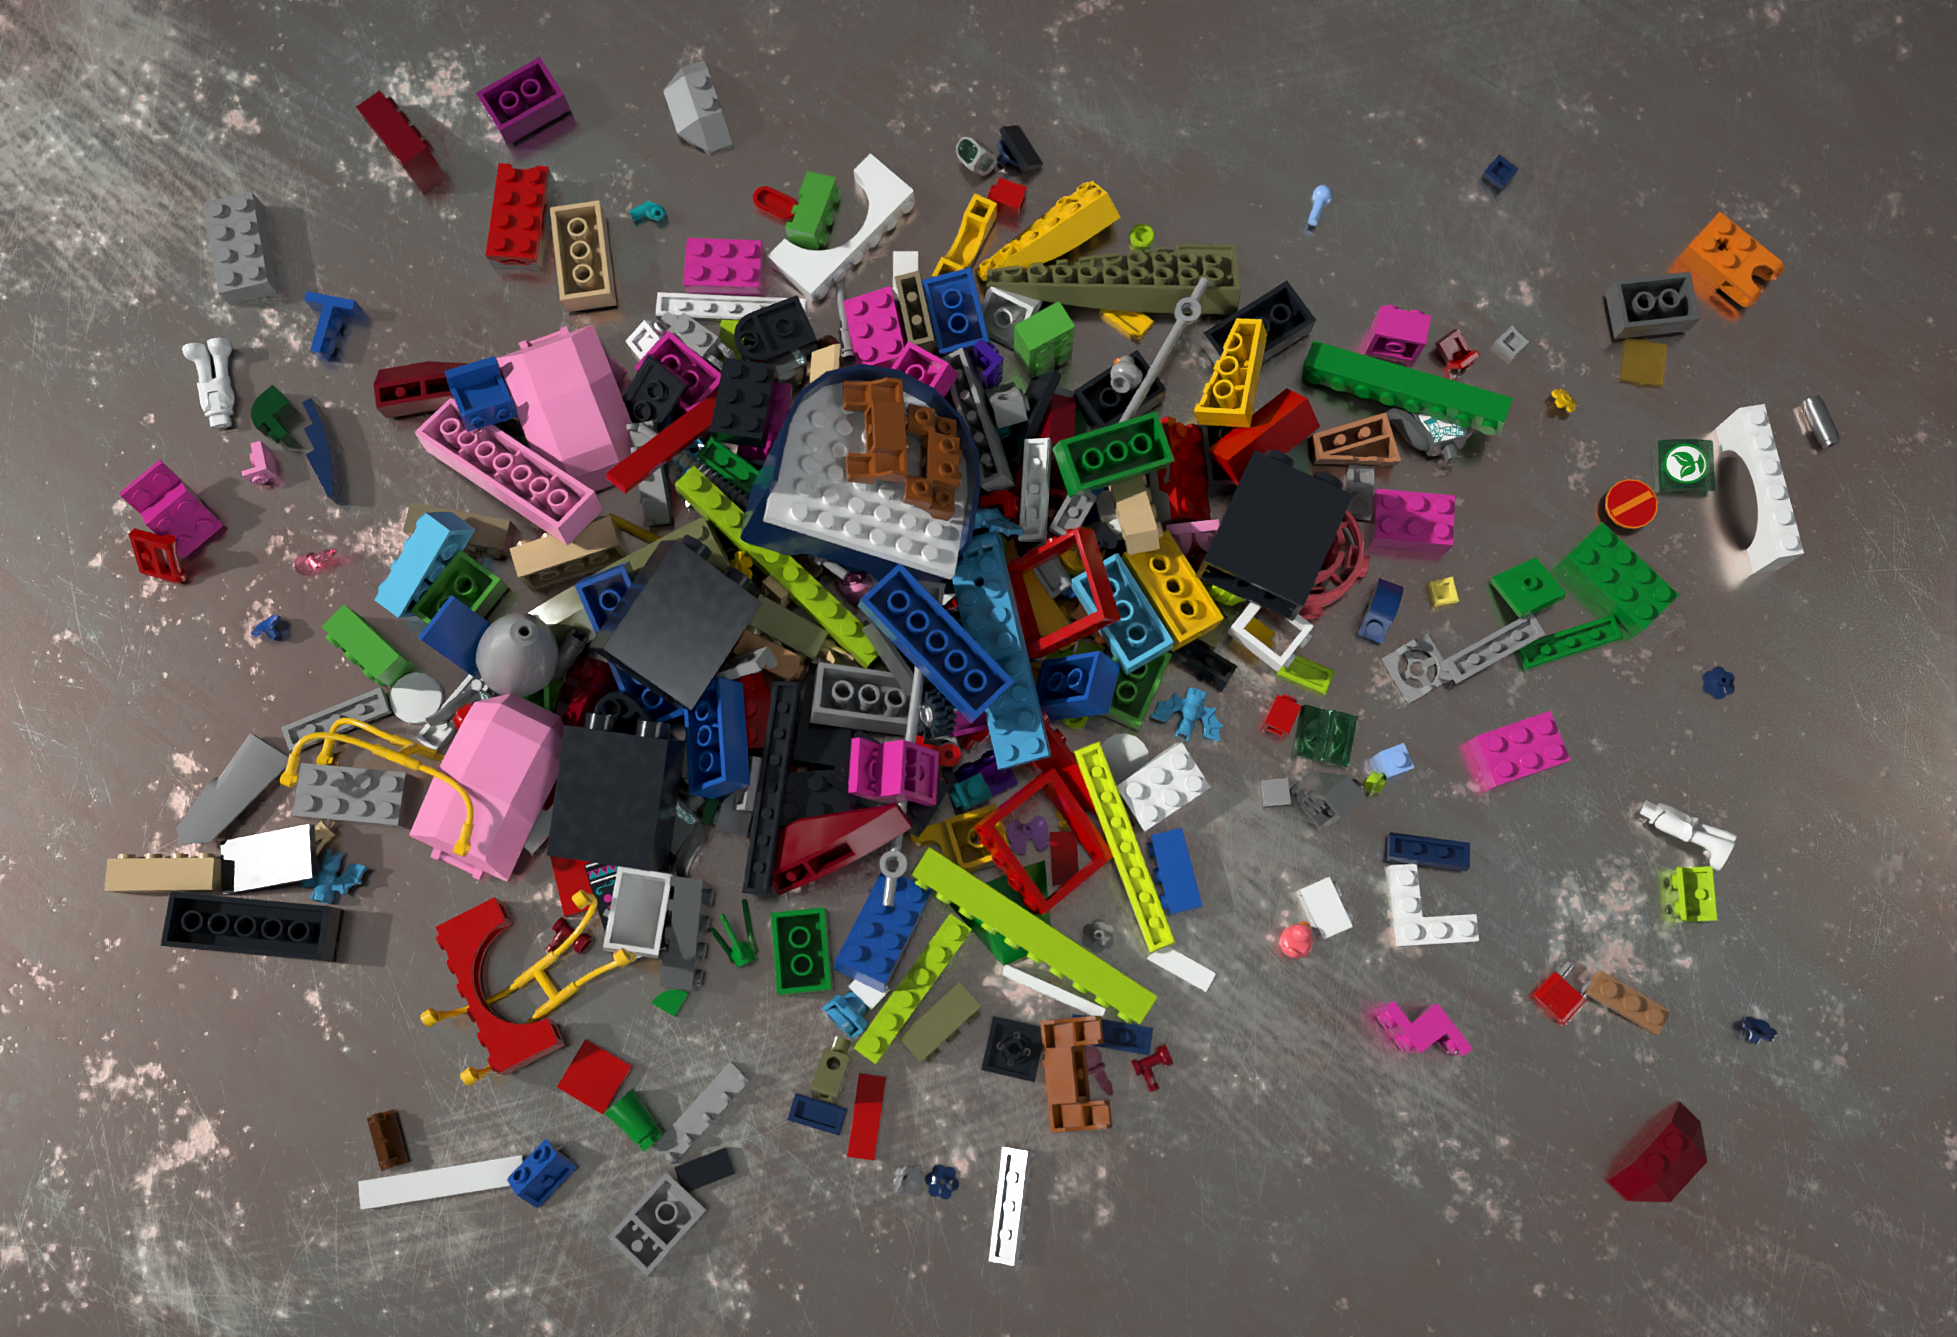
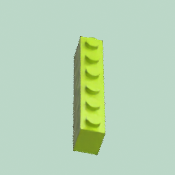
M949 914L854 1046L855 1050L874 1064L879 1063L973 932L970 927L952 914Z

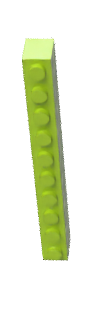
M695 466L690 468L675 483L676 492L704 516L739 551H743L745 557H751L753 564L765 576L768 577L770 575L788 591V597L822 629L828 631V635L846 652L852 655L864 669H868L879 657V654L862 631L865 626L790 555L764 549L741 540L740 535L745 513Z
M927 847L911 871V875L915 877L913 882L924 890L931 887L938 892L935 897L947 905H950L951 902L961 907L958 912L970 920L975 916L983 921L982 928L993 935L998 931L1006 937L1004 942L1016 950L1021 946L1028 951L1027 957L1040 965L1044 961L1051 966L1049 971L1063 980L1067 976L1074 981L1072 986L1083 994L1090 991L1097 996L1095 1001L1106 1009L1113 1006L1119 1010L1117 1016L1129 1024L1133 1020L1141 1024L1158 996L932 847Z

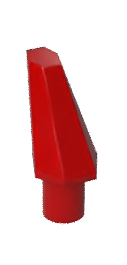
M989 729L965 734L967 737L960 747L969 752L975 742L981 743L990 733Z

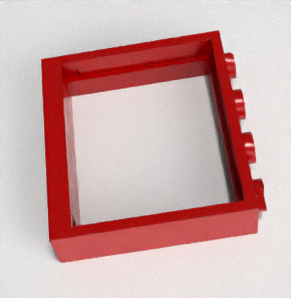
M1081 526L1075 529H1067L1065 535L1048 539L1046 545L1029 549L1026 552L1027 555L1013 558L1007 565L1029 658H1042L1121 620L1093 529H1084ZM1078 546L1098 611L1041 638L1023 574Z
M1055 768L1043 771L973 826L981 838L979 840L980 843L987 846L992 853L993 862L1003 869L1008 876L1007 880L1010 886L1020 893L1024 899V906H1029L1034 915L1047 913L1113 857L1109 846ZM1041 788L1044 789L1092 858L1091 862L1046 899L994 827Z

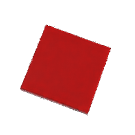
M585 1039L557 1088L604 1115L633 1066L592 1041Z

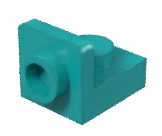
M981 773L960 783H954L951 788L953 792L950 793L956 808L960 806L963 812L993 797Z

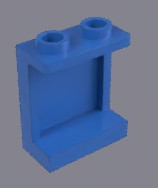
M495 356L444 371L467 432L518 417L513 398L509 395Z

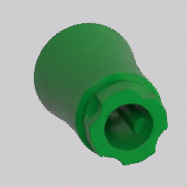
M634 1088L604 1113L635 1145L638 1143L643 1152L664 1135V1132L657 1126V1121L643 1105Z

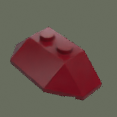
M1677 1101L1605 1181L1626 1201L1672 1202L1707 1163L1701 1121L1680 1101Z

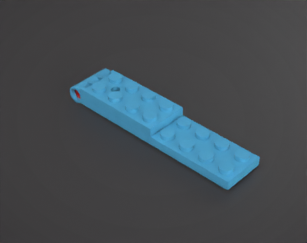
M998 531L982 533L972 537L971 545L958 559L952 581L963 629L1015 681L985 710L997 767L999 770H1005L1048 758L1052 755L1009 576L1002 539ZM984 580V584L979 587L980 581Z

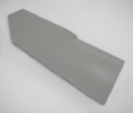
M250 733L219 778H214L207 784L177 826L176 830L180 844L212 843L286 769L289 757L265 740Z

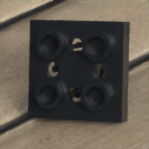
M993 1016L981 1070L1035 1082L1042 1050L1041 1027ZM1017 1031V1032L1020 1033L1021 1036H1020L1019 1039L1013 1038V1037H1018V1036H1019V1034H1017V1033H1016V1034H1013L1014 1032ZM998 1042H1001V1043L998 1045L999 1048H1001V1047H1002V1044L1004 1043L1002 1050H998V1049H997L996 1045H997ZM1025 1048H1029L1031 1050V1054L1029 1056H1027V1054H1029V1050H1026L1025 1054H1023ZM1008 1059L1014 1060V1061H1009V1064H1010V1065L1014 1064L1012 1067H1009V1066L1007 1065V1060H1008Z

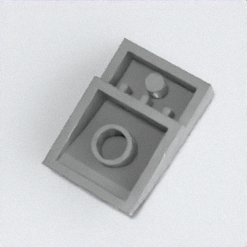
M666 1172L607 1238L649 1277L701 1218L706 1209Z

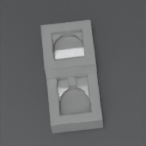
M1348 465L1346 491L1353 494L1347 510L1357 520L1371 521L1374 467Z

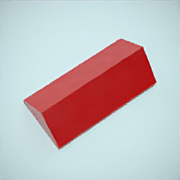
M1286 388L1252 415L1250 428L1236 427L1211 446L1207 452L1238 486L1254 450L1263 454L1267 450H1277L1287 454L1318 430L1320 425L1308 398Z

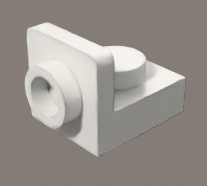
M644 320L625 342L642 359L667 333V329L658 321Z

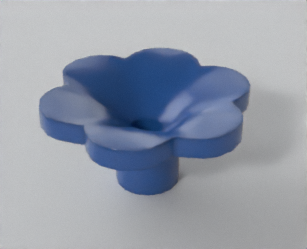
M272 615L260 622L251 632L252 636H260L266 633L270 640L276 638L279 633L274 626L281 617L279 615Z

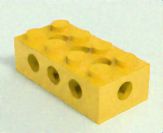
M1169 530L1163 532V537L1159 538L1160 549L1128 555L1126 551L1121 559L1174 641L1171 648L1173 652L1214 630L1224 617L1200 579L1195 577V571Z

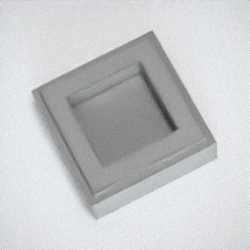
M1512 325L1494 342L1493 346L1511 362L1531 342Z
M1288 778L1261 780L1263 807L1291 805Z

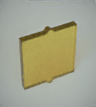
M1625 338L1620 381L1636 383L1640 387L1643 385L1662 387L1667 344L1649 342L1648 339L1642 341Z

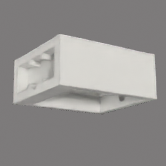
M1250 603L1231 626L1228 634L1277 672L1282 666L1288 668L1297 657L1293 652L1298 645L1304 648L1312 638L1309 632L1314 626L1299 614L1293 621L1288 620L1301 632L1280 657L1244 629L1261 608Z

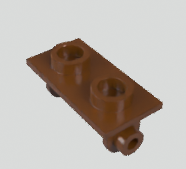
M394 1109L383 1113L379 1112L368 1117L367 1121L380 1170L384 1171L407 1163L408 1160Z

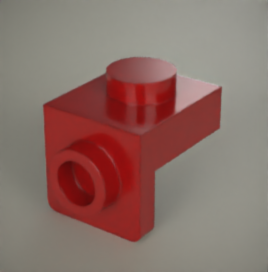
M1453 329L1435 343L1449 369H1467L1474 364L1473 360L1480 356L1478 350H1470L1459 329Z
M994 490L989 492L987 496L979 498L981 509L998 508L1004 511L1005 517L1015 522L1020 521L1021 501L1013 493L1007 490Z

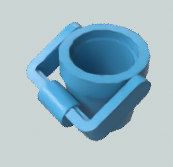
M849 991L843 997L836 995L821 1008L851 1039L861 1034L868 1026L867 1021L863 1017L869 1011V1008L852 991Z

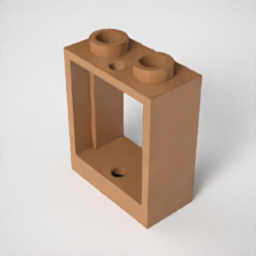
M745 629L733 652L735 656L768 646L777 659L778 664L777 667L771 669L765 665L761 673L773 680L804 684L808 672L801 656Z

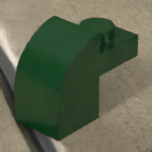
M272 385L254 401L251 409L252 422L256 429L265 436L269 434L277 444L282 441L290 448L297 442L282 425L283 422L297 412V409L281 391Z

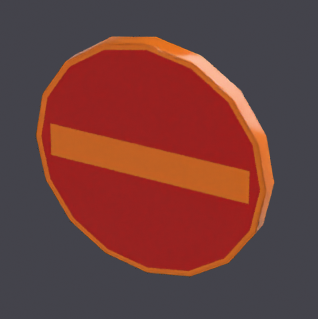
M1626 479L1617 482L1609 489L1605 498V508L1608 516L1615 524L1626 529H1638L1645 527L1654 519L1657 513L1658 501L1654 491L1647 484L1639 480Z

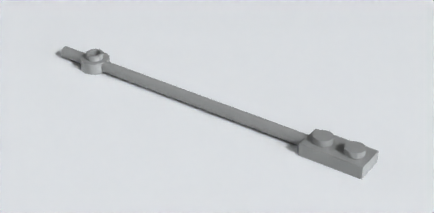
M1202 277L1192 295L1181 299L1177 303L1174 311L1177 321L1119 423L1133 419L1186 325H1192L1198 321L1201 314L1199 301L1210 284L1208 279ZM1189 311L1191 316H1185L1183 312ZM1088 492L1070 498L1068 494L1050 525L1049 531L1061 537L1066 534L1067 529H1075L1078 526H1082L1097 496Z
M919 580L918 582L942 606L945 584ZM916 666L905 740L916 743L925 677ZM908 801L896 802L906 814ZM903 833L891 840L890 851L886 852L880 859V869L886 876L882 905H894L897 878L902 876L907 869L906 857L901 853ZM892 859L897 860L899 863V867L895 870H891L888 867V862Z

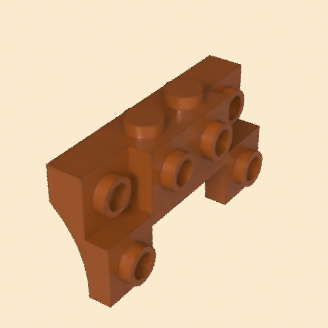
M886 377L869 382L845 381L842 386L843 410L864 412L866 453L849 452L846 456L847 482L874 485L876 480L903 483L908 477L907 453L910 443L909 438H906L908 416L904 413L902 379Z
M909 404L906 408L908 413L906 432L918 435L924 439L920 444L919 477L908 474V477L903 482L905 483V497L902 503L923 509L932 518L949 521L954 515L955 489L960 487L962 481L959 464L962 460L963 451L959 449L960 438L956 437L957 420L936 416L935 409Z
M1101 1015L1040 1021L1044 1055L1042 1063L1046 1076L1045 1093L1048 1097L1051 1133L1112 1128L1110 1099L1090 1100L1085 1045L1104 1043Z

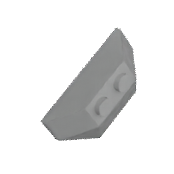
M705 61L681 67L663 90L678 136L702 148L709 154L732 148L733 144Z

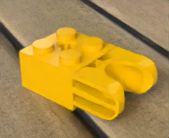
M995 803L927 826L918 838L911 834V840L918 846L929 844L940 846L942 848V855L970 873L994 866L996 864L993 862L992 853L987 846L978 845L977 843L973 844L977 840L978 835L973 826L994 811L997 805ZM1001 820L994 827L1011 849L1003 821Z

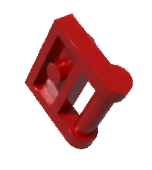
M136 528L128 534L140 573L173 583H181L186 580V571L181 567L176 550L178 543L174 535L167 534L161 536ZM162 549L166 552L170 568L166 565Z

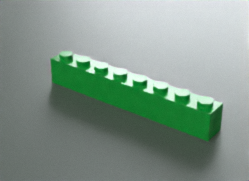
M1314 340L1303 364L1302 379L1312 384L1325 385L1336 391H1345L1355 394L1360 398L1373 399L1384 405H1393L1406 409L1411 413H1420L1431 416L1435 420L1455 423L1460 427L1472 428L1486 435L1501 436L1513 398Z

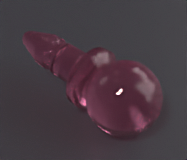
M326 549L317 554L310 552L307 555H300L295 558L293 568L300 575H308L313 570L319 569L320 563L331 559L337 553V550Z
M1095 1047L1085 1048L1089 1075L1095 1073V1077L1098 1083L1101 1084L1102 1090L1109 1096H1112V1084L1108 1080L1105 1071L1102 1070L1106 1065L1101 1062L1102 1055L1100 1051Z

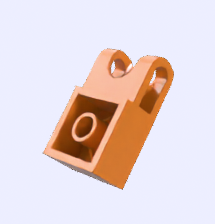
M1721 212L1710 221L1677 258L1716 290L1718 288L1743 307L1753 306L1760 297V289L1752 281L1751 275H1756L1766 281H1773L1784 271V264L1779 258Z

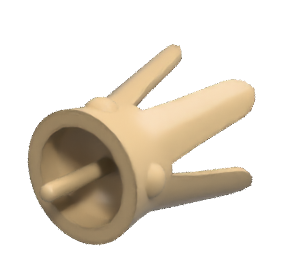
M832 639L824 640L818 652V655L829 664L845 666L837 654L851 661L855 660L852 655L838 647Z
M321 820L316 825V841L321 838L316 846L317 854L325 844L336 836L331 829L335 822L328 826Z

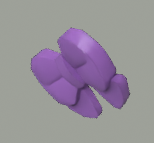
M1035 816L1030 823L1025 824L1017 820H1012L1008 824L1007 835L1012 844L1011 849L1015 853L1024 855L1027 845L1026 839L1030 838L1033 839L1038 851L1041 852L1047 848L1050 839L1047 838L1048 824L1044 817Z

